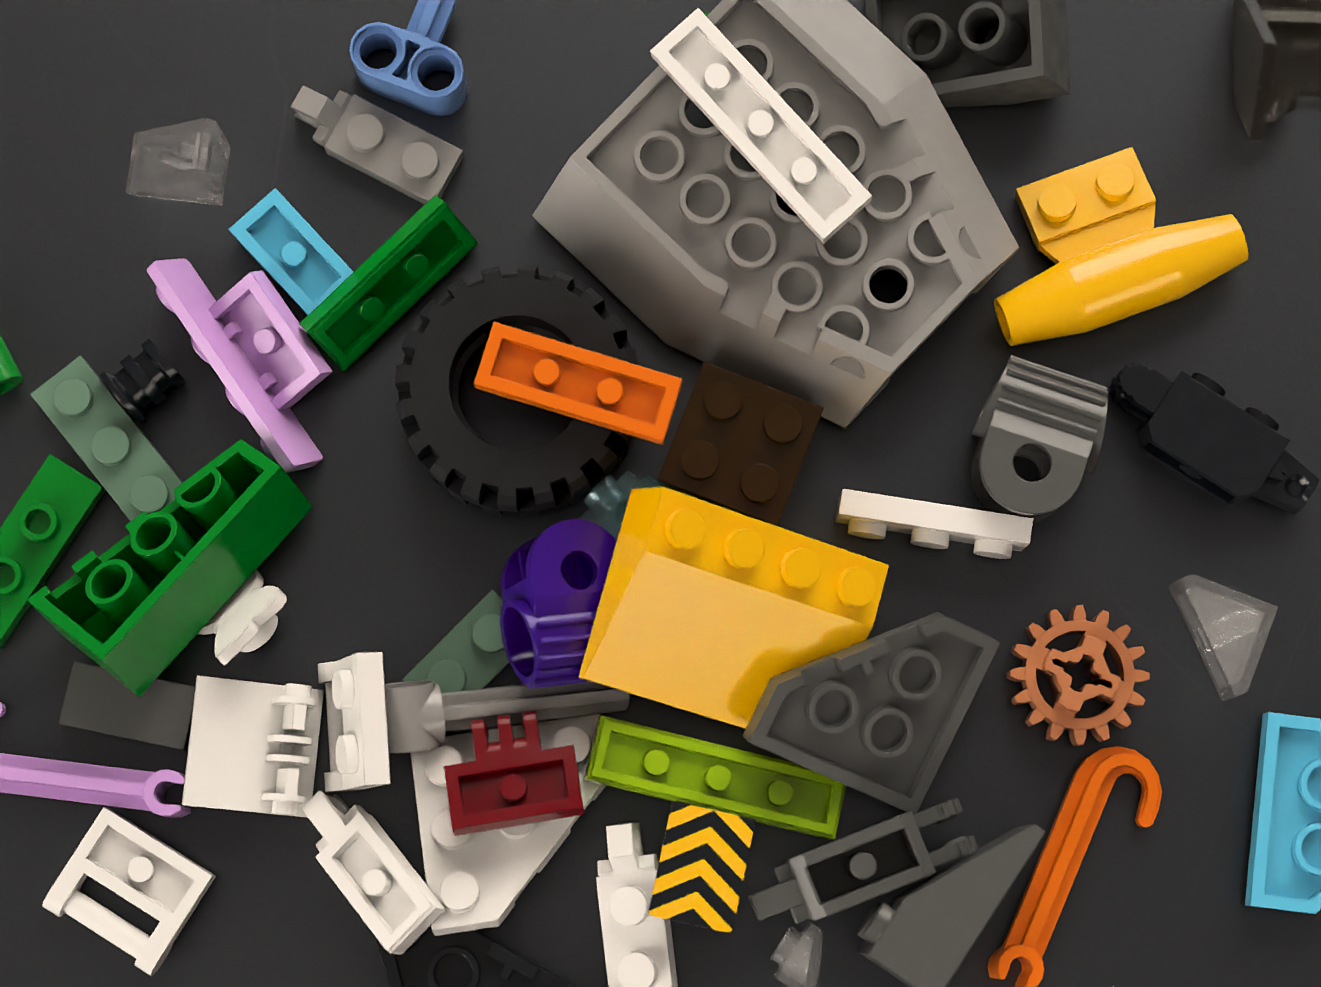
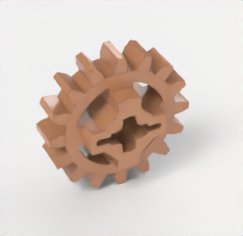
M1076 605L1071 609L1069 621L1065 622L1059 611L1054 609L1046 614L1048 630L1045 631L1041 626L1031 623L1024 630L1032 644L1030 646L1016 644L1011 649V653L1023 661L1022 667L1006 672V679L1021 682L1023 691L1010 699L1012 705L1028 703L1032 711L1028 714L1024 723L1030 727L1042 720L1047 722L1046 739L1049 741L1057 740L1064 730L1069 731L1072 746L1084 744L1087 730H1091L1092 735L1098 742L1110 739L1108 722L1121 729L1128 727L1132 722L1128 714L1123 710L1125 706L1138 708L1145 703L1146 699L1133 691L1134 684L1150 679L1149 672L1134 669L1133 660L1142 656L1145 650L1143 646L1128 649L1123 641L1127 638L1131 628L1126 624L1114 631L1108 629L1109 612L1105 610L1100 611L1092 621H1087L1083 605ZM1066 634H1081L1072 650L1063 653L1054 648L1051 650L1046 648L1048 643L1054 638ZM1105 648L1110 651L1116 662L1118 676L1109 671L1103 656ZM1081 661L1085 664L1083 675L1091 679L1092 684H1086L1073 690L1070 688L1072 677L1063 671L1064 668H1069ZM1036 675L1045 678L1053 696L1050 705L1044 700L1039 691ZM1092 698L1098 702L1109 704L1105 710L1094 717L1075 718L1076 713L1080 711L1083 701Z

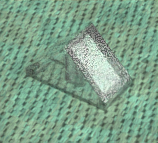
M201 118L134 133L125 193L143 197L222 205L231 146L217 121Z
M1190 574L1169 585L1168 587L1221 700L1232 699L1248 692L1278 607L1194 574Z

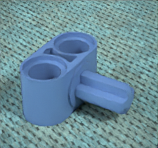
M418 0L406 29H401L387 23L375 22L366 24L357 30L351 39L349 51L358 80L363 87L376 95L429 115L441 117L450 115L460 109L466 100L468 92L462 60L454 50L441 44L458 0ZM386 49L396 54L393 62L385 68L375 69L365 64L368 56L376 50ZM434 71H447L454 76L451 84L443 90H429L422 85L426 76Z

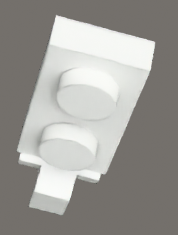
M318 791L301 808L323 836L316 844L319 854L315 858L383 947L390 954L402 955L446 910L372 814H368L360 805L354 804L349 808L337 794L332 796Z
M633 822L606 826L609 859L597 861L599 877H596L608 987H678L670 920L654 917L649 913L658 870L657 855H644L640 823Z

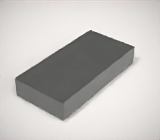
M73 661L58 724L187 751L195 687L156 679L138 697L102 667Z

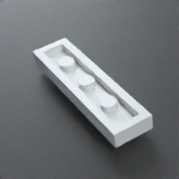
M699 8L650 50L652 58L823 244L872 201V195Z

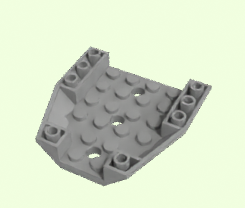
M722 0L706 17L872 195V201L823 244L797 215L787 214L779 207L777 203L778 194L715 125L709 128H698L687 120L686 110L692 100L658 66L569 157L532 216L666 345L702 362H708L824 407L821 414L822 418L846 428L889 384L890 377L972 292L976 294L1019 250V246L926 73L847 0ZM881 270H895L906 280L907 291L900 300L894 303H883L872 295L869 288L870 280Z

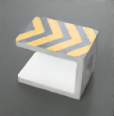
M672 801L649 913L654 917L722 932H730L734 926L756 819Z

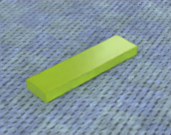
M603 715L597 719L583 779L668 801L756 819L755 822L827 840H835L847 786L796 763Z

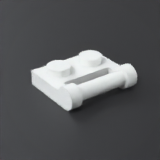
M382 652L355 653L335 662L318 664L319 684H325L330 759V772L324 773L325 792L358 791L390 784Z
M103 807L48 892L42 906L58 917L66 913L136 958L134 965L152 976L168 956L173 943L216 875L112 809ZM87 876H90L159 920L160 922L152 935L149 936L80 892Z

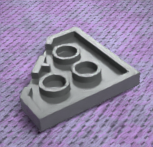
M939 612L933 613L771 677L743 737L755 746L901 810L911 811L914 815L918 812L1001 642Z

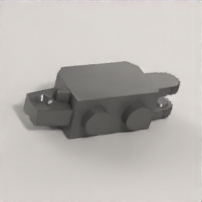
M958 797L912 815L911 811L905 812L787 859L786 864L774 868L779 884L748 896L757 921L789 909L795 924L807 919L816 921L936 873L934 867L978 850L979 848L972 835L955 838L946 842L943 847L927 852L919 829L932 823L941 824L955 818L957 813L962 812L963 809Z

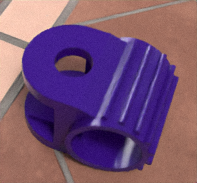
M569 519L550 526L537 538L525 542L514 550L503 567L500 582L503 603L500 612L502 641L515 674L521 679L522 685L527 684L528 689L591 682L578 677L617 542L606 529L591 521Z

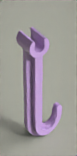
M0 702V717H2L6 713V706ZM0 753V793L145 810L169 818H182L191 813L189 807L168 804L165 799V793L169 786L173 784L184 785L185 774L166 769L149 772Z

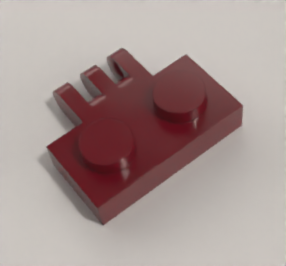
M536 710L522 712V727L526 737L515 739L510 714L497 716L500 741L488 743L489 732L484 718L471 720L476 761L444 766L451 824L455 836L585 814L574 745L542 750Z

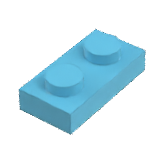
M276 188L229 228L233 237L307 316L353 273L350 267Z

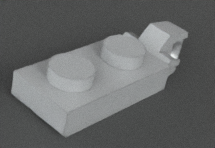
M302 86L291 105V108L296 112L294 115L296 118L317 128L312 137L313 141L323 146L328 155L423 204H426L434 195L439 198L442 197L464 157L463 150L355 94L351 96L339 90L332 101L330 98Z

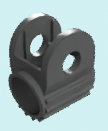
M1011 355L970 433L980 438L971 465V485L981 506L989 512L1033 518L1034 524L1048 518L1065 504L1076 492L1083 474L1092 475L1096 468L1105 431L1108 387ZM1025 457L1033 461L1039 470V481L1029 482L1020 478L1014 470L1013 458Z

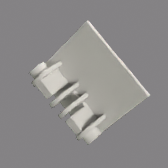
M198 675L195 687L182 805L308 818L301 808L313 796L324 690L312 689V686L302 684H286L285 686Z

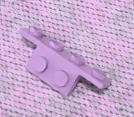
M187 259L156 260L147 268V273L157 286L156 292L160 301L180 319L191 336V344L195 352L201 359L212 366L225 385V392L229 402L236 410L247 417L261 438V447L266 456L280 465L286 473L314 467L323 459V456L290 408L333 371L307 333L299 325L298 320L263 270L250 271L216 301Z

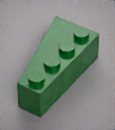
M242 439L174 489L175 500L162 510L150 514L144 511L125 525L130 534L102 555L98 556L92 550L73 564L71 567L76 574L51 592L44 586L27 599L68 641L138 697L147 690L313 508L280 465Z

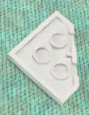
M600 714L538 722L542 750L574 745L585 810L592 800L595 801L606 787L603 784L583 780L597 719ZM522 725L512 726L514 739L526 737ZM498 728L488 730V743L500 741ZM472 732L445 736L444 742H440V747L410 752L426 884L446 909L431 924L434 936L500 926L515 906L516 899L535 874L542 871L571 833L570 828L580 817L578 815L455 836L451 824L444 766L476 761Z

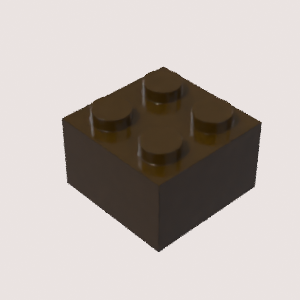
M704 361L659 474L658 487H665L778 527L824 407Z

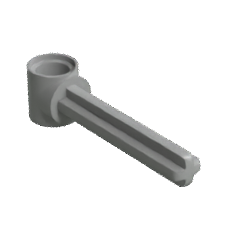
M432 680L384 684L388 753H410L440 747V742L445 740V732L472 729L471 720L484 718L487 727L498 726L497 716L510 714L512 724L522 723V712L536 710L537 721L623 712L629 708L631 697L630 693L595 682L528 689L527 684L448 693H441L439 685L435 684Z

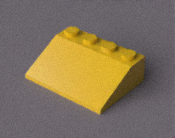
M665 487L631 489L578 678L746 729L771 677L867 639L874 625L889 565Z

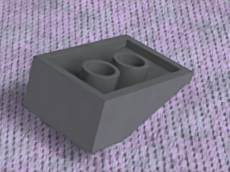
M865 0V18L926 73L944 107L1013 105L1070 94L1065 0Z
M1035 824L1015 827L894 897L889 905L884 902L882 904L877 902L857 932V935L865 940L858 952L909 987H946L1046 831Z

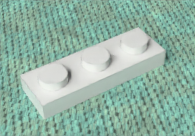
M842 489L838 497L835 523L848 524L847 533L857 537L885 539L886 531L911 534L910 543L916 546L948 549L950 540L974 544L973 553L976 555L997 559H1010L1012 550L1021 552L1030 544L1033 518Z

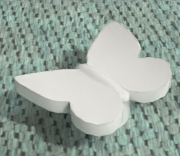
M257 569L198 633L201 635L216 634L215 656L223 665H226L239 651L251 652L264 645L277 628L278 617L276 613L287 601L286 595L278 587H262L264 579Z

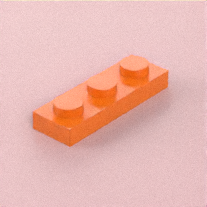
M493 322L474 381L476 389L661 445L664 443L682 385V378L497 322Z

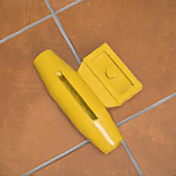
M1133 147L1016 188L1015 200L1037 251H1041L1056 265L995 298V312L1004 337L1010 346L1086 333L1178 300L1245 263L1249 258L1247 242L1239 222L1232 214L1154 228L1156 198Z

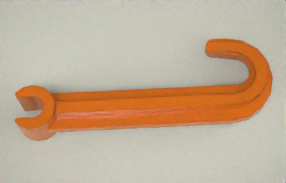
M1121 746L1098 749L1084 758L1074 772L1003 946L996 949L989 958L988 972L990 978L1005 979L1010 963L1013 959L1017 958L1021 963L1022 970L1014 987H1037L1042 980L1044 974L1043 955L1114 782L1122 774L1133 775L1141 784L1142 791L1135 817L1137 826L1147 828L1154 823L1162 796L1160 779L1151 762L1136 750Z

